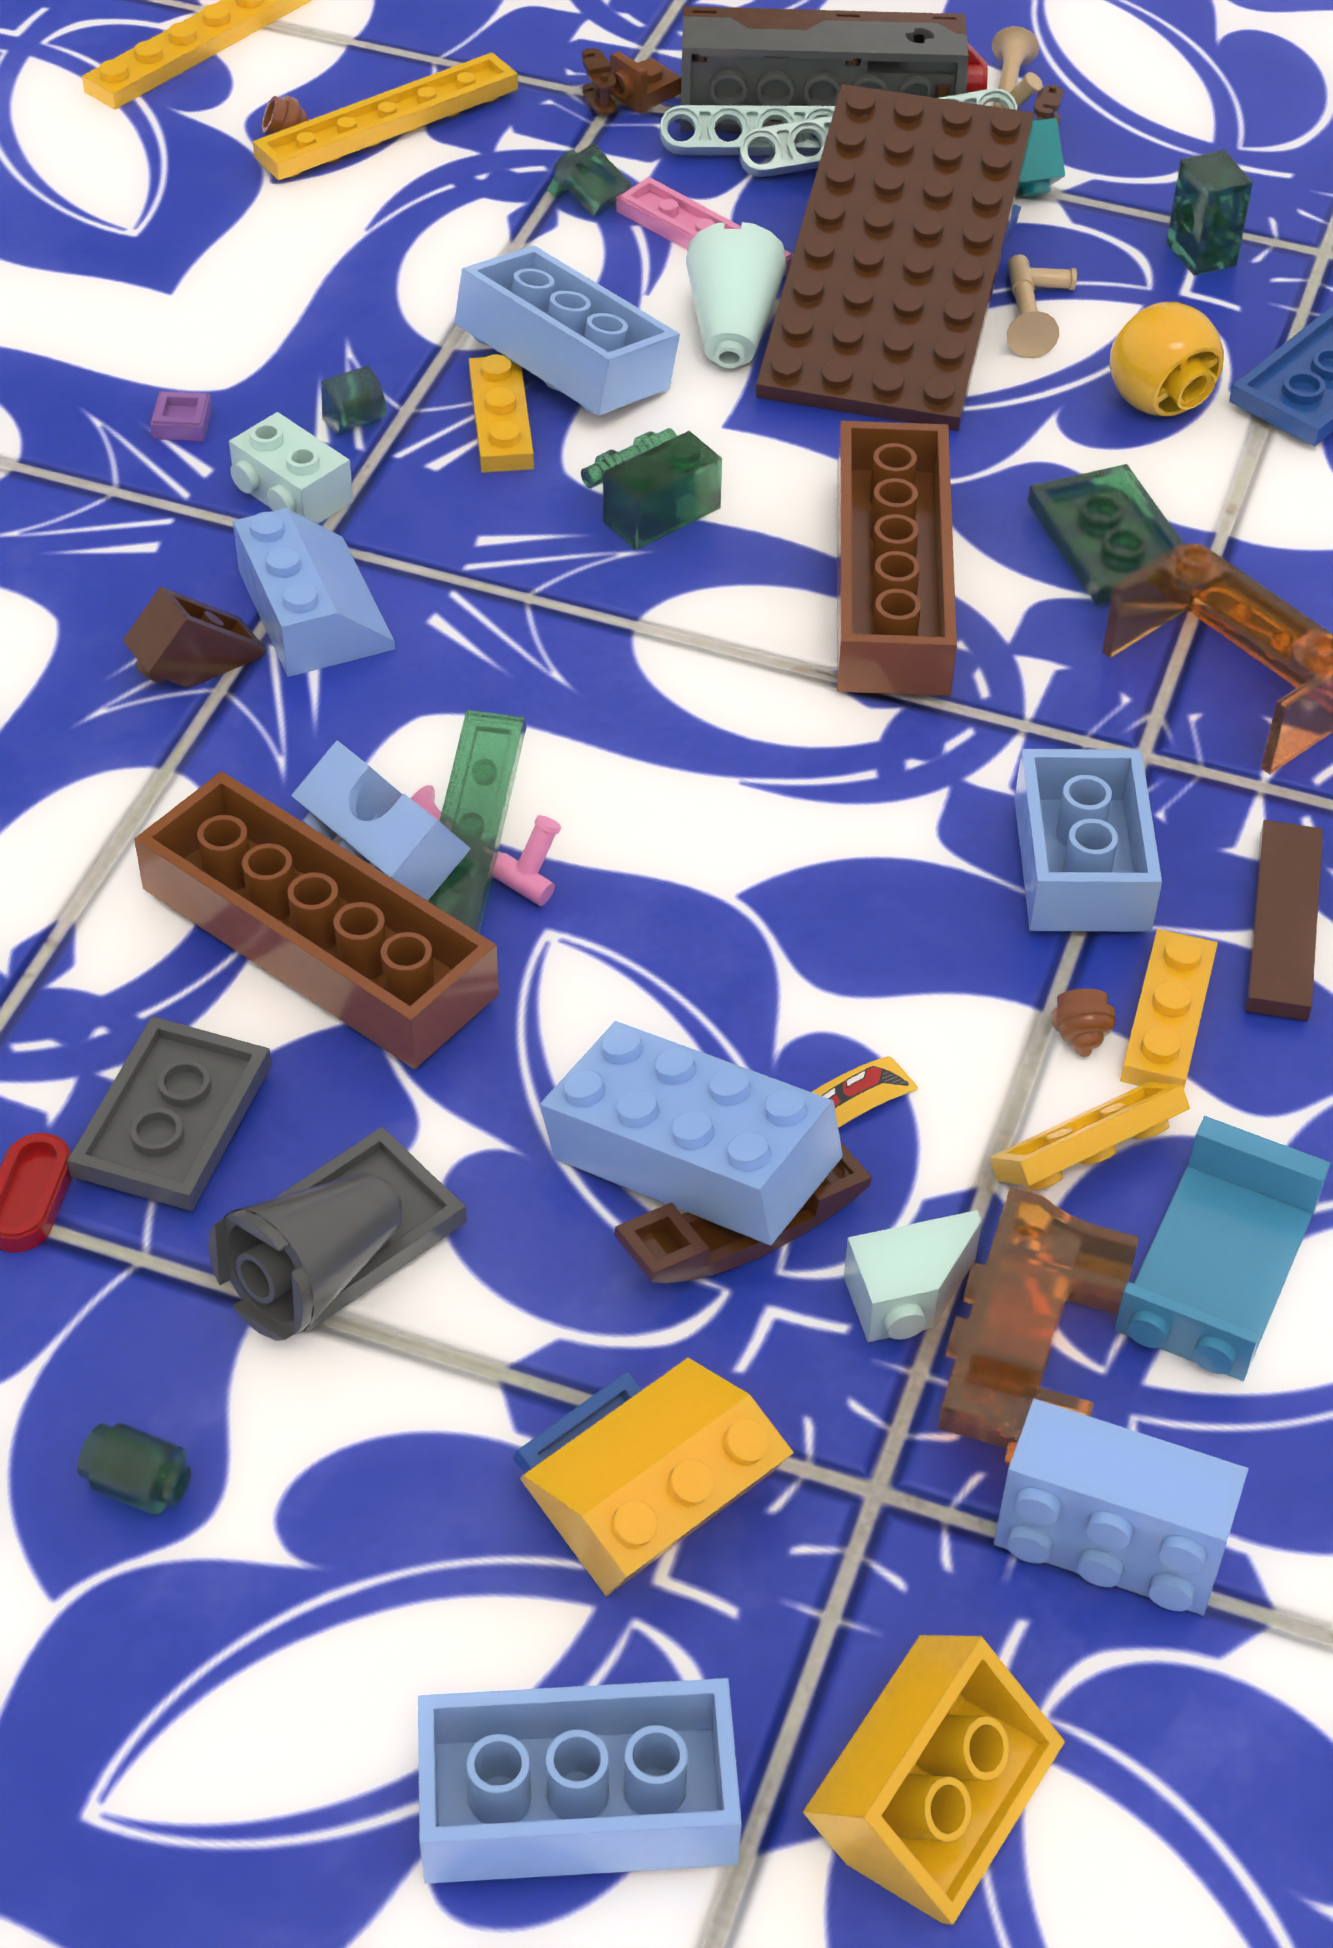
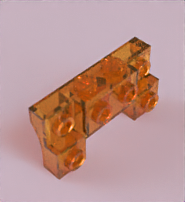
M1010 1187L986 1265L973 1262L963 1298V1302L973 1304L969 1319L956 1316L951 1330L946 1357L956 1359L942 1402L938 1429L1007 1448L1004 1464L1010 1465L1033 1398L1091 1417L1094 1402L1041 1388L1066 1300L1118 1314L1123 1292L1131 1274L1139 1237L1083 1221L1055 1206L1043 1195Z

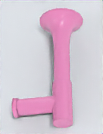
M426 785L412 795L411 799L440 821L471 848L465 855L467 859L487 870L492 877L538 906L542 907L550 899L554 892L555 884L540 875L539 871L556 834H559L561 830V825L557 821L542 815L536 816L535 826L518 861L507 853L499 852L444 816L435 805V789L432 785Z

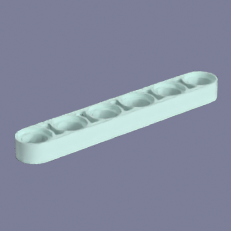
M988 89L939 98L980 105L998 102L1007 109L1017 110V104L1013 96L1002 89ZM832 116L751 130L744 136L740 146L739 160L742 168L748 174L755 177H768L818 168ZM804 133L816 135L821 142V150L811 157L799 154L794 146V141L799 135ZM756 141H765L773 147L775 156L767 164H756L748 156L747 150L749 146Z
M680 105L672 107L663 115L660 124V139L663 146L673 154L740 155V146L744 136L751 130L763 127L769 120L775 119L783 123H791L833 116L835 106ZM678 119L687 120L693 125L695 132L687 141H676L668 134L667 129L670 123ZM730 119L737 122L742 130L740 137L731 142L718 138L715 133V127L720 121ZM810 133L801 134L794 141L796 150L803 156H814L821 150V142L813 139ZM756 141L747 150L748 155L775 156L773 147L765 141Z

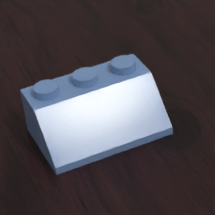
M288 508L262 512L254 516L233 520L240 575L287 677L395 650V641L342 536Z

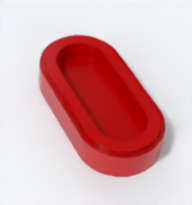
M35 1133L24 1136L14 1142L5 1154L0 1166V1250L18 1253L31 1250L43 1243L53 1228L72 1180L67 1162L71 1155L70 1149L66 1142L58 1136L48 1133Z

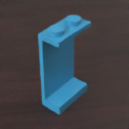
M1204 1115L1195 1135L1188 1166L1134 1283L1128 1282L1125 1287L1114 1331L1131 1337L1134 1341L1145 1347L1160 1348L1193 1361L1208 1372L1225 1374L1244 1382L1318 1205L1331 1162Z

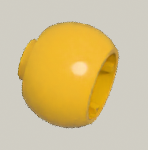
M1159 302L1141 310L1120 330L1110 351V371L1115 387L1121 396L1139 411L1164 417L1181 414L1201 404L1213 391L1222 372L1224 362L1223 345L1219 332L1213 323L1198 309L1179 302Z

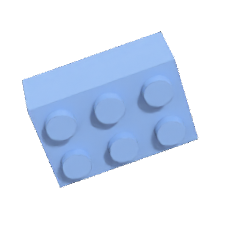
M1022 749L1014 800L1029 930L1152 932L1162 877L1142 750Z
M1033 1398L1008 1468L994 1545L1009 1550L1014 1556L1030 1563L1045 1562L1078 1573L1083 1579L1101 1587L1116 1586L1149 1597L1154 1603L1172 1611L1188 1610L1204 1616L1249 1468Z

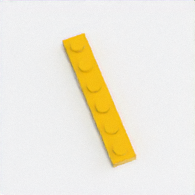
M220 0L82 75L84 93L116 110L312 0Z
M491 52L254 140V158L278 180L294 177L302 171L326 162L337 161L342 156L366 147L376 146L384 140L405 132L416 131L421 126L445 117L455 116L461 111L476 105L495 101L500 96L518 90V73Z

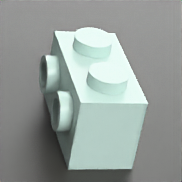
M279 412L274 413L229 440L232 463L230 473L234 483L242 492L251 494L270 507L272 511L288 508L319 524L353 502L350 460Z

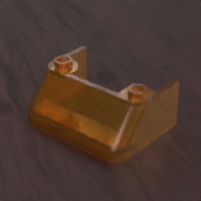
M1201 544L1181 545L1173 548L1114 585L1102 651L1108 657L1115 656L1188 610L1297 688L1276 702L1261 769L1266 773L1272 774L1333 732V634L1215 552Z

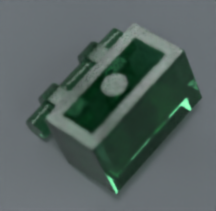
M666 428L658 433L648 431L637 436L633 441V445L617 452L614 449H610L597 455L595 463L581 470L582 481L589 489L603 483V522L635 551L721 508L722 457L690 430L678 436L671 428Z

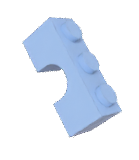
M336 740L291 795L310 811L302 820L304 823L332 841L339 835L342 839L338 845L368 864L370 862L373 863L376 869L427 901L471 849L440 821L406 794L399 792L338 740Z

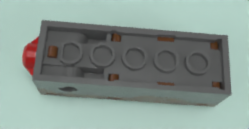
M684 6L681 105L836 106L842 84L933 98L987 90L988 63L967 42L965 14ZM680 119V131H695L689 121ZM730 119L720 121L715 127V132H742L739 124ZM774 119L766 122L763 127L785 123Z

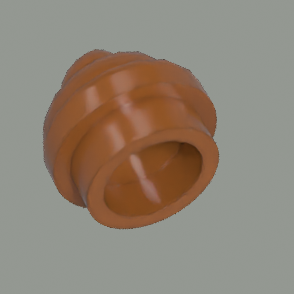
M288 95L283 98L273 96L263 116L262 132L271 135L308 121L307 114L301 108L297 99Z
M1074 989L1059 994L1057 996V1008L1051 1013L1054 1029L1082 1057L1090 1056L1092 1049L1102 1044L1104 1036L1109 1034L1116 1024L1115 1008L1108 1004L1107 993L1097 989Z

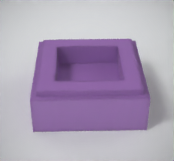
M159 392L150 423L152 439L204 442L213 409L211 394Z

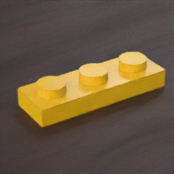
M503 355L469 358V375L481 473L534 469V453L522 367Z
M1157 929L1123 1063L1120 1082L1137 1086L1147 1082L1179 1084L1185 1088L1218 942Z
M1147 1082L989 1158L997 1181L1024 1185L1028 1191L1044 1189L1063 1179L1062 1170L1077 1163L1081 1165L1094 1164L1112 1157L1117 1153L1115 1145L1131 1137L1133 1139H1144L1166 1131L1170 1127L1168 1120L1189 1110L1190 1106L1183 1085Z

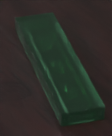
M466 710L440 822L471 849L428 902L477 933H480L527 726L524 717Z

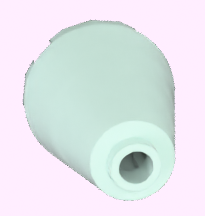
M725 222L713 224L699 231L689 242L686 267L705 354L712 362L719 366L736 368L751 361L756 353L786 271V259L782 242L771 231L746 222H742L741 229H724Z

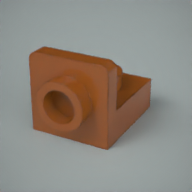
M620 51L610 55L611 71L616 78V86L610 89V94L638 113L645 112L681 94V76L656 60L650 58L637 63Z

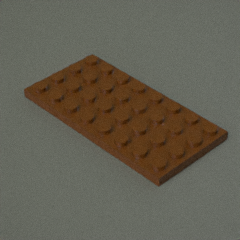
M845 84L841 85L756 382V398L908 423L948 424V429L959 431L1030 141L1034 112Z

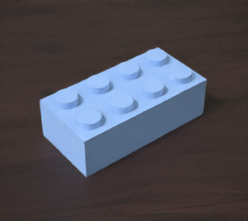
M533 245L464 267L461 270L454 324L473 335L476 341L492 347L509 358L513 363L520 365L544 380L548 387L559 390L577 401L586 411L597 415L607 414L612 410L670 389L680 333L537 246Z
M616 1020L540 1103L554 1159L663 1203L669 1204L672 1202L678 1209L770 1246L843 1157L833 1100Z
M728 1678L418 1695L419 1828L424 1884L738 1865L741 1813Z

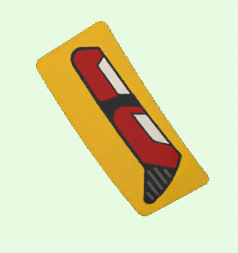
M887 1056L850 1070L812 1091V1093L834 1101L839 1128L874 1107L918 1090V1086L892 1057Z

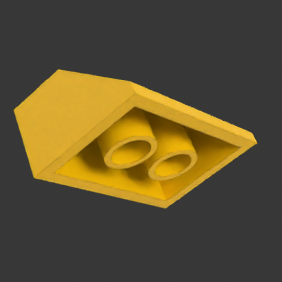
M686 1358L526 1472L520 1480L607 1597L768 1477L794 1452L749 1393L692 1359Z
M920 1635L803 1810V1813L846 1865L940 1923L953 1925L1065 1741L982 1636Z

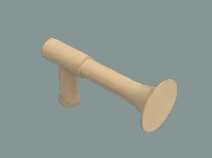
M1011 26L1003 28L996 33L992 40V50L994 56L1003 63L998 89L1007 91L1013 96L1018 110L1034 93L1039 92L1043 85L1041 79L1033 72H1028L1017 85L1020 67L1034 61L1039 52V43L1037 37L1031 31L1023 27ZM993 102V107L1005 108L1002 104Z
M1018 254L1012 256L1007 263L1012 292L1016 298L1019 316L1009 325L1007 343L1010 349L1021 357H1041L1049 353L1056 346L1060 335L1059 326L1055 318L1048 313L1038 311L1034 295L1035 287L1067 288L1074 291L1077 282V269L1030 268L1028 258Z

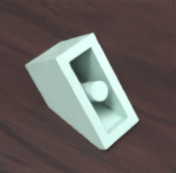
M977 1210L848 1237L844 1279L868 1342L886 1338L907 1339L935 1326L975 1262L982 1222Z

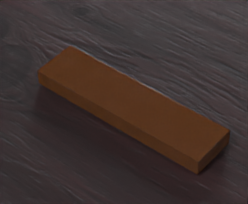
M1263 820L1259 840L1246 1012L1305 1021L1309 1019L1313 997L1323 828Z

